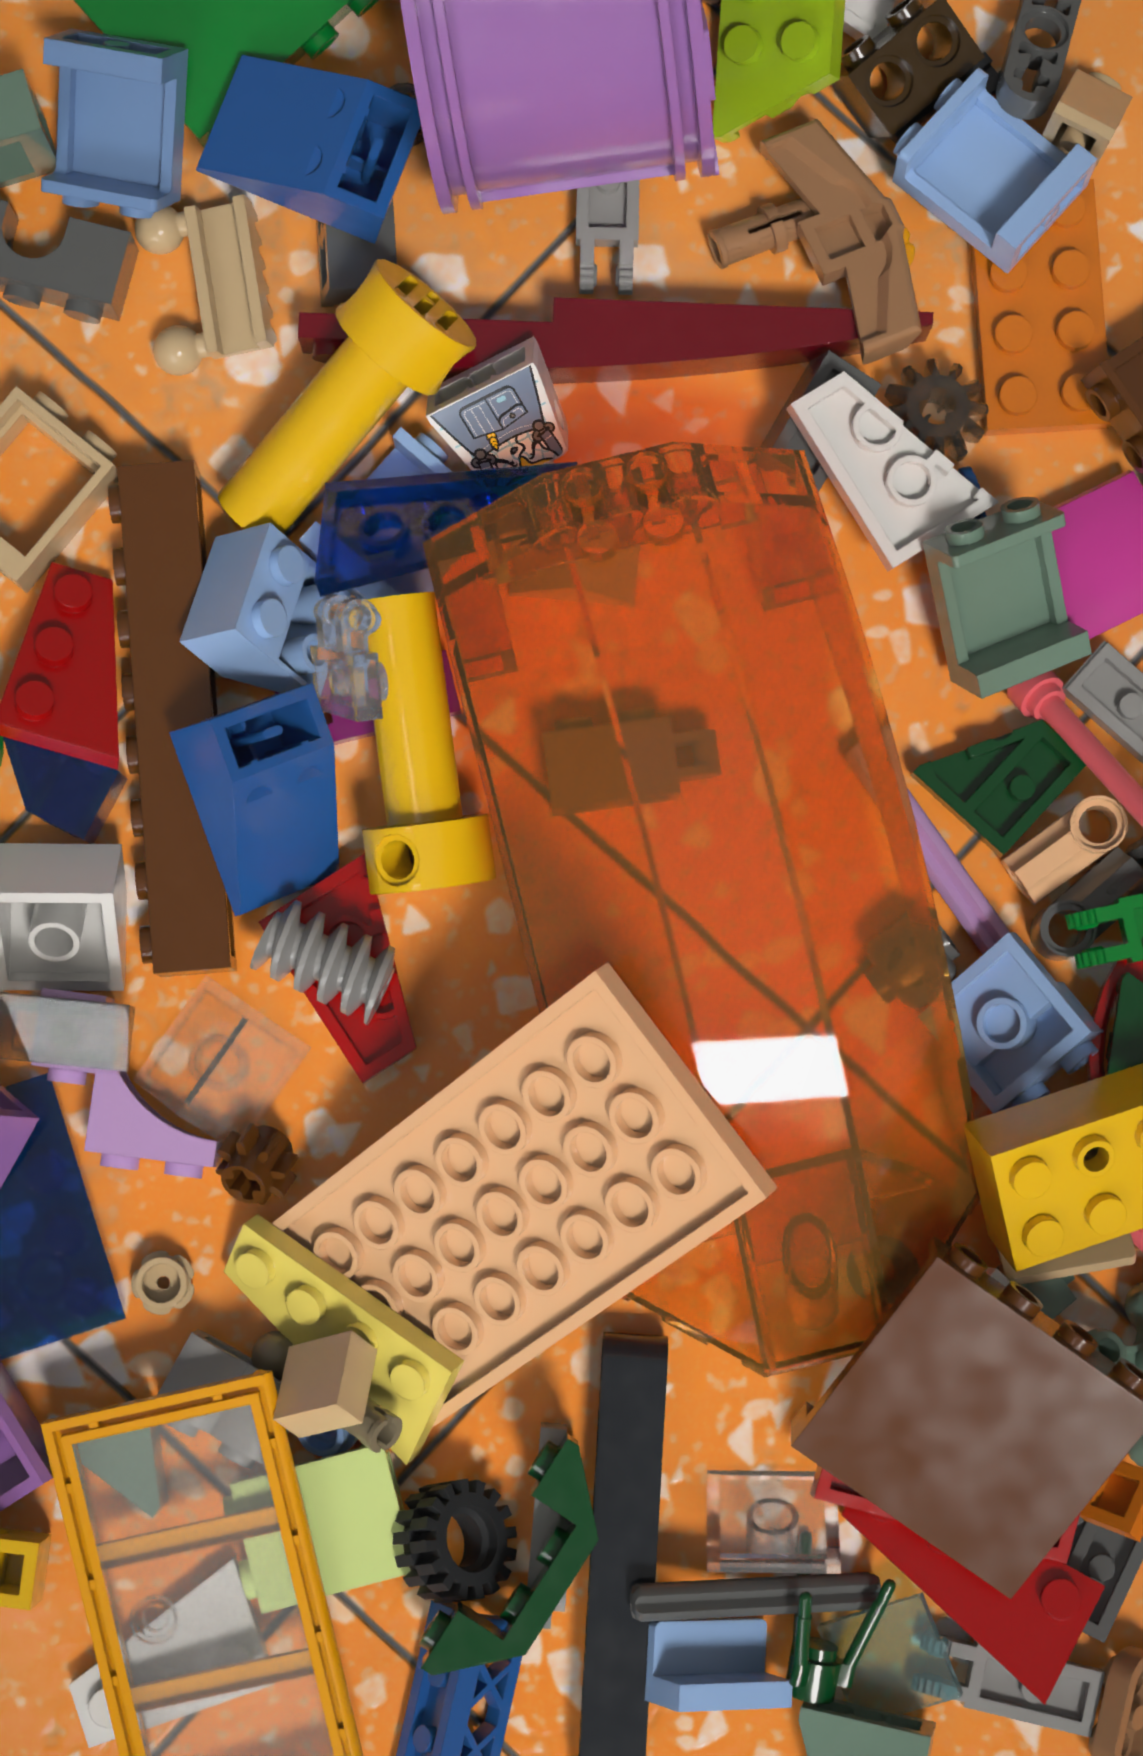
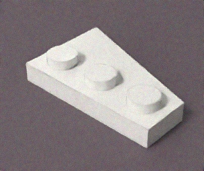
M845 371L794 401L786 409L887 572L924 550L922 542L945 533L944 529L947 525L963 519H974L999 503L984 488L978 489L953 468L955 464L937 449L933 451L905 428L902 419Z

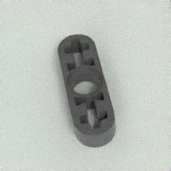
M1020 0L995 90L996 99L1000 107L1009 115L1018 119L1031 120L1042 116L1047 111L1060 83L1081 0H1057L1054 8L1044 5L1046 0ZM1031 28L1042 29L1053 37L1056 45L1050 48L1036 46L1029 41L1025 31ZM1027 68L1037 71L1031 88L1032 92L1022 89V78Z

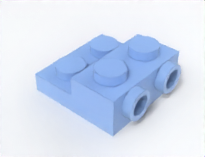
M1008 932L914 1015L992 1113L1049 1095L1050 1090L1044 1082L1061 1068L1070 1075L1083 1067L1088 1062L1089 1056L1091 1054L1093 1056L1099 1051L1091 1040L1104 1032L1093 1021V1017L1065 983L1056 982L1021 938L1014 932Z

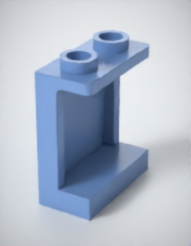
M73 28L45 37L43 64L59 67L56 168L53 173L41 178V191L62 195V203L73 207L90 208L99 206L100 203L119 206V213L121 215L132 218H151L155 212L180 201L188 48Z

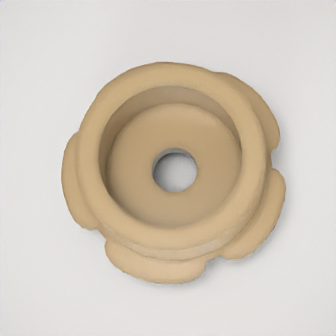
M161 1250L152 1252L142 1259L141 1268L135 1270L132 1275L131 1287L134 1296L140 1298L143 1302V1307L147 1311L157 1315H165L173 1308L182 1309L191 1301L195 1290L194 1285L191 1284L194 1270L186 1258L181 1255L170 1256L168 1252ZM162 1276H166L170 1280V1285L166 1289H162L158 1285V1279Z

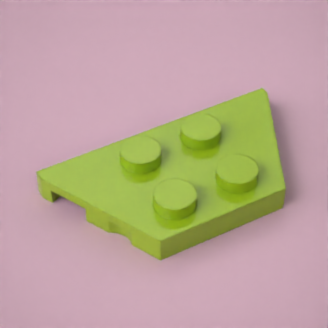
M721 0L715 81L716 100H714L713 111L714 139L722 143L732 142L740 137L738 131L765 115L774 118L793 107L801 96L815 94L840 80L845 0Z

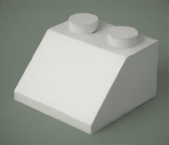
M0 843V990H42V988L63 991H124L127 889L122 844Z

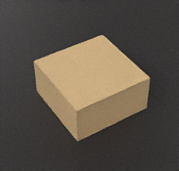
M352 1330L289 1346L273 1420L298 1438L362 1424L377 1349Z

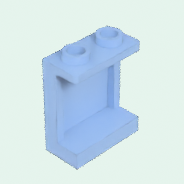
M978 67L964 83L956 78L945 88L934 105V109L937 112L924 126L916 122L900 138L893 151L897 156L892 182L1008 274L1088 186L1097 158L1078 143L1066 155L1022 119L1015 118L1006 113L1000 107L997 99L987 92L986 84L989 75Z

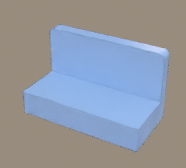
M756 1617L651 1621L649 1623L645 1701L676 1712L792 1708L793 1686L789 1684L788 1679L765 1672L767 1623L763 1619Z

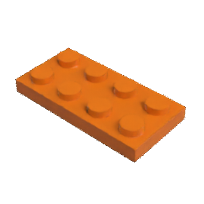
M1090 179L1088 186L1008 274L970 244L984 436L1109 429L1111 426L1109 421H1103L1093 412L1086 398L1087 389L1081 382V379L1106 359L1108 360L1094 179Z

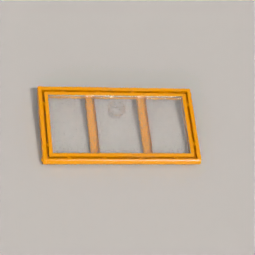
M259 1369L252 1374L51 1418L40 1424L119 1756H364L286 1428L273 1420L278 1393L272 1370L265 1371Z

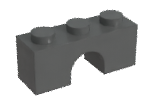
M0 200V291L4 292L3 298L13 304L31 309H38L41 302L64 307L63 313L67 316L91 324H99L102 317L120 321L139 252L131 232L69 217L65 235L60 245L46 256L28 258L13 251V241L19 220L9 202Z

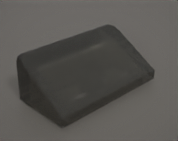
M0 992V1059L128 1072L136 1007L127 1004Z

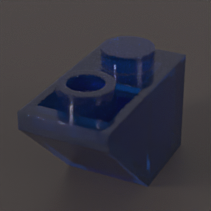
M3 737L26 811L87 844H94L128 779L116 769Z

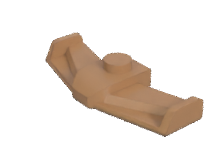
M818 119L760 141L759 152L762 156L773 164L815 214L798 222L797 235L822 286L846 277L862 363L864 365L907 348L922 332L903 239L905 226L891 198L885 197Z

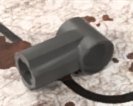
M1118 846L1112 849L1055 901L1039 911L1033 918L1029 933L1031 943L1036 952L1046 959L1063 961L1073 958L1074 955L1080 954L1084 949L1090 948L1094 941L1117 920L1099 924L1095 928L1082 931L1077 930L1078 934L1072 947L1065 948L1053 942L1049 935L1048 926L1054 914L1068 915L1113 905L1114 900L1118 898L1142 894L1143 869Z

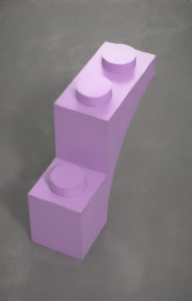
M42 988L31 1065L48 1068L47 1081L85 1085L87 1073L95 1074L84 1151L101 1153L100 1166L138 1170L140 1158L165 1161L164 1174L202 1179L204 1166L218 1167L221 1163V1156L217 1151L223 1142L206 1139L175 1126L155 1111L131 1082L117 1048L114 1029L115 999L102 995Z

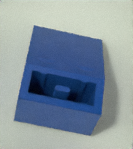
M242 55L196 171L375 244L421 127L417 100L369 79Z
M313 682L265 697L169 732L235 916L242 915L319 883L339 870L334 742Z

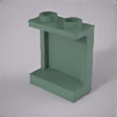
M1019 497L1009 500L1001 505L1000 512L982 519L971 518L955 521L945 527V533L922 542L950 680L981 699L1092 654L1088 631L1069 622L1066 613L1052 531L1066 526L1064 512L1039 501L1035 497Z

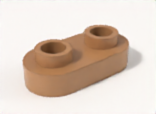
M1127 1646L1108 1661L1104 1670L1103 1699L1098 1721L1092 1729L1088 1743L1091 1756H1143V1649Z

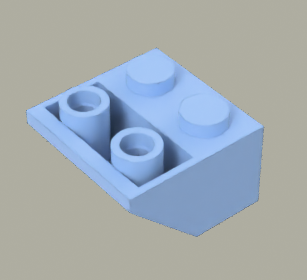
M272 523L216 536L179 642L221 677L279 693L313 682L319 698L351 593Z

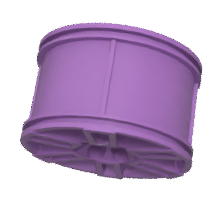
M400 0L429 167L437 200L443 214L458 212V196L466 194L471 209L478 210L483 209V202L669 175H673L675 181H681L686 178L685 163L696 161L701 178L719 175L711 101L716 100L709 29L702 0Z

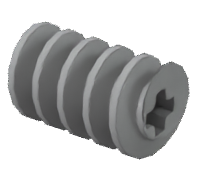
M295 900L283 913L277 912L268 923L251 959L250 968L256 971L271 958L270 978L278 982L295 969L293 989L303 993L315 981H318L317 1001L325 1005L339 992H342L340 1012L347 1016L351 1015L360 1005L365 1003L364 1024L368 1025L377 1011L394 974L395 948L389 945L376 958L370 956L372 936L367 934L354 946L350 947L347 945L348 925L345 923L340 924L328 936L323 933L325 914L320 911L306 924L300 922L302 902Z

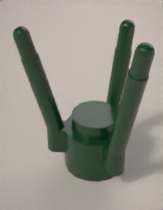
M802 1531L799 1536L796 1575H811L812 1534L809 1531ZM887 1579L884 1581L844 1659H840L837 1656L838 1646L835 1643L823 1638L810 1636L812 1595L808 1591L800 1594L798 1613L794 1614L793 1639L785 1678L793 1686V1698L813 1704H830L834 1701L837 1686L852 1688L856 1666L896 1588L894 1580Z

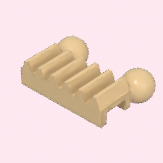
M244 194L232 196L233 203L203 210H200L196 205L184 207V211L177 212L174 208L168 206L155 212L151 218L136 219V239L146 251L152 254L164 255L171 253L180 246L184 237L188 236L203 332L196 333L187 326L173 325L165 328L158 334L154 342L153 354L158 366L168 374L175 376L187 375L200 365L202 358L212 357L216 360L272 348L274 343L277 342V336L270 322V319L273 318V311L266 297L270 293L269 287L263 277V271L266 269V266L259 252L262 241L255 227L258 215L252 206V202Z

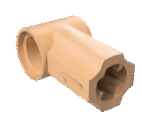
M1104 795L1090 796L1080 801L1070 811L1001 860V863L1020 892L1032 905H1036L1105 853L1116 848L1125 838L1128 829L1127 815L1123 807L1114 799ZM1096 810L1102 812L1108 818L1111 832L1109 838L1104 843L1090 842L1082 835L1079 829V820L1084 811Z

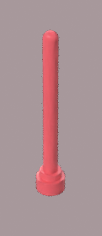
M1051 670L1008 688L1007 696L1020 712L1029 718L1034 717L1037 720H1046L1143 828V788L1065 704L1066 696L1062 689L1064 686L1062 680Z

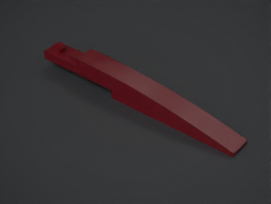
M554 297L553 322L463 319L476 338V347L453 365L443 382L533 336L539 344L553 384L633 381L728 373L806 363L829 350L839 357L860 354L861 351L852 309ZM918 311L922 332L911 344L926 341L933 326L934 312ZM299 312L298 339L303 354H313L312 358L315 361L326 363L348 335L342 329L336 314Z

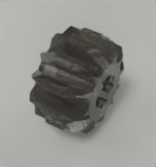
M935 358L927 360L923 376L912 366H906L900 374L903 385L889 384L886 388L884 397L892 404V406L887 408L904 421L903 426L933 451L937 449L944 456L946 451L951 458L958 462L963 460L968 453L965 442L979 443L984 435V430L975 421L984 419L989 412L988 405L979 401H970L979 393L981 384L978 380H971L964 385L958 383L957 381L963 369L960 363H954L946 376L940 375V367ZM927 403L939 405L937 413L945 410L946 415L941 424L928 422L931 414L923 418L921 414Z

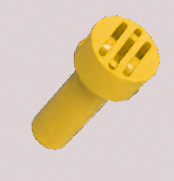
M377 259L358 290L350 299L337 307L336 318L348 337L218 492L217 498L223 509L243 529L272 523L284 534L407 387L427 396L435 395L453 365L476 347L474 334L459 314L428 285L401 266L386 259Z
M419 592L360 600L358 604L387 825L362 829L370 894L423 891L495 879L496 871L488 814H462L434 592Z

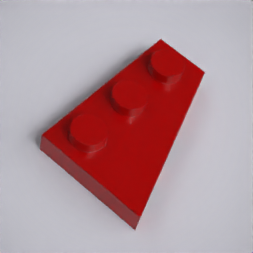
M51 562L0 702V736L118 770L119 740L112 579Z
M365 853L258 922L265 931L268 923L277 912L283 913L295 900L302 902L301 923L306 924L320 911L325 914L323 933L328 936L340 924L345 923L348 925L347 945L350 947L354 946L365 934L372 936L370 956L376 958L390 945L378 894H370ZM395 960L393 968H395L394 974L377 1011L368 1025L364 1024L365 1003L360 1005L351 1015L347 1016L340 1012L342 992H339L326 1005L317 1001L318 981H315L304 992L363 1084L417 1049ZM293 969V970L291 971V974L293 975V977H294L295 969Z

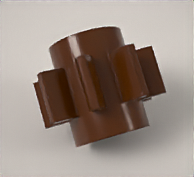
M250 1123L242 1135L232 1130L217 1151L223 1160L215 1170L216 1174L221 1175V1182L225 1190L233 1198L244 1203L265 1205L271 1194L283 1198L297 1177L291 1169L299 1158L298 1154L293 1153L291 1142L286 1135L271 1126H256L254 1123Z

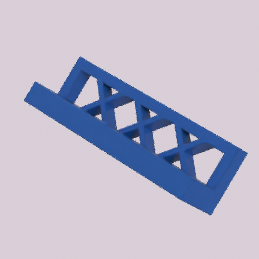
M431 1600L425 1630L439 1610L450 1616L457 1604L434 1603V1600ZM480 1614L502 1630L508 1623L499 1615ZM420 1647L396 1756H500L522 1656L493 1662L488 1668L483 1664L432 1676L421 1669L422 1659L427 1650ZM484 1696L488 1704L485 1721L471 1733L468 1727L471 1708Z

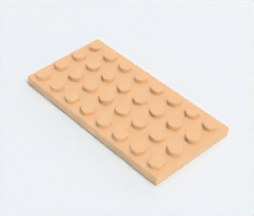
M607 962L271 1224L464 1360L434 1422V1427L765 1200L778 1187Z

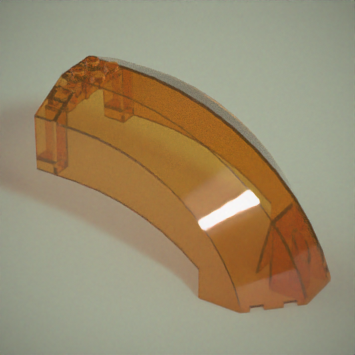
M670 442L543 473L422 543L442 631L538 1015L608 962L778 1187L765 1200L623 1296L622 1299L627 1302L631 1299L660 1315L665 1323L707 1346L711 1343L740 1359L743 1366L764 1378L853 1356L929 1259L928 1243L935 1236L951 1248L954 1238L967 1216H971L980 1201L964 1127V1124L975 1120L971 1088L951 978L932 889L877 675L805 451Z

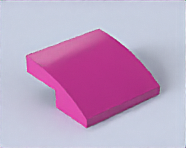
M1128 470L1053 506L1064 512L1066 526L1052 531L1067 618L1069 622L1087 630L1089 639L1143 613V487L1134 471Z

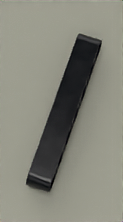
M603 1332L593 1494V1515L599 1540L590 1553L578 1756H646L649 1702L645 1701L648 1628L651 1621L641 1622L632 1618L629 1597L630 1589L636 1583H655L668 1336Z

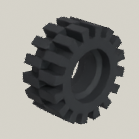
M461 1479L418 1488L420 1493L410 1494L404 1501L410 1509L398 1512L395 1522L405 1526L403 1532L393 1533V1545L403 1544L404 1554L395 1556L398 1568L409 1566L411 1571L403 1579L408 1587L420 1586L416 1595L424 1600L434 1599V1603L443 1604L485 1598L484 1595L494 1594L500 1589L497 1582L508 1580L512 1571L503 1563L516 1561L517 1549L507 1547V1539L517 1538L516 1526L505 1527L504 1519L512 1515L509 1506H495L501 1495L494 1488L484 1490L485 1482ZM451 1517L459 1524L464 1538V1553L459 1566L452 1559L447 1545V1528Z

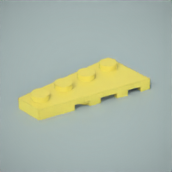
M259 1214L245 1222L223 1272L293 1345L352 1330L377 1349L368 1397L384 1409L401 1418V1434L390 1449L405 1465L409 1464L420 1453L464 1360Z

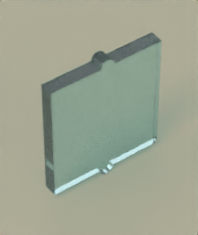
M923 1592L888 1602L856 1666L852 1688L841 1687L848 1703L894 1715H902L961 1698L963 1691L946 1651L949 1646V1640L944 1636H940ZM869 1609L825 1621L818 1625L817 1630L820 1637L838 1646L837 1656L840 1659H844Z

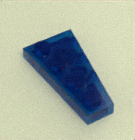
M566 462L325 483L314 579L320 597L579 528L581 475L578 463Z
M48 1073L4 1087L40 1119L0 1189V1360L2 1361L127 1319L53 1081H47Z

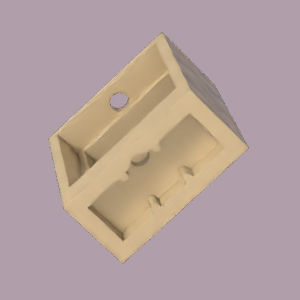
M16 386L0 404V457L30 423L93 474L26 556L0 537V572L25 593H28L50 567L51 562L56 560L107 499L109 486L118 485L119 483L118 469L112 463L117 453L108 444L89 430L82 437L78 436L63 424L69 415L51 398L39 391L32 399Z

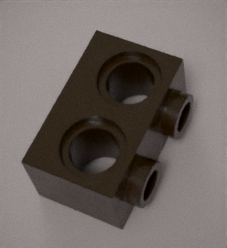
M904 0L886 15L885 19L889 26L873 39L869 35H865L853 42L842 52L841 63L843 65H841L840 80L831 85L869 138L892 137L938 98L956 78L960 79L985 58L946 0ZM923 26L930 31L934 41L933 51L927 59L921 55L917 47V36ZM876 66H879L887 77V89L880 99L873 94L870 87V76Z

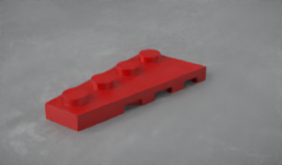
M849 1507L844 1508L841 1514L844 1519L917 1585L1042 1704H1046L1105 1588L1103 1584L1065 1563L1043 1558L1010 1599L898 1520Z

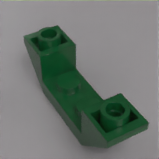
M568 1433L565 1434L559 1445L547 1440L527 1474L536 1479L531 1487V1496L572 1523L566 1531L556 1525L536 1556V1560L544 1566L530 1588L520 1582L507 1600L499 1617L508 1622L503 1630L461 1602L457 1603L450 1616L441 1610L436 1613L418 1645L427 1650L422 1659L421 1669L430 1675H438L526 1655L597 1544L599 1538L578 1440Z

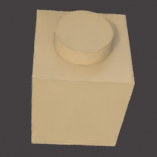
M1076 69L1057 103L1042 136L1066 155L1077 143L1097 158L1095 170L1133 97L1122 92L1120 84L1105 74L1098 72L1087 74Z

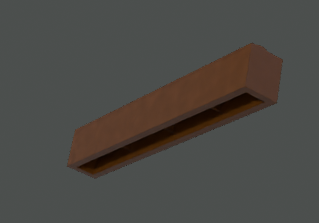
M194 460L117 466L119 485L109 486L108 500L112 523H121L123 547L113 548V569L116 585H126L127 610H118L117 628L121 648H130L132 672L122 673L121 683L124 708L126 711L135 710L136 735L126 737V755L129 773H139L141 798L131 799L130 812L134 837H144L145 861L135 863L137 896L139 900H148L150 925L140 926L141 958L143 964L152 963L153 974L161 978L237 971L233 910L169 732L218 715L215 671L179 642L207 562L201 473Z

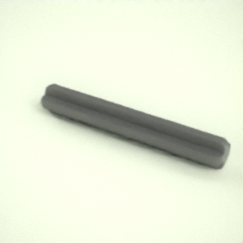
M869 1572L636 1583L630 1589L629 1605L632 1618L641 1622L797 1614L799 1596L802 1592L808 1591L812 1595L811 1613L869 1610L881 1589V1583L877 1575Z

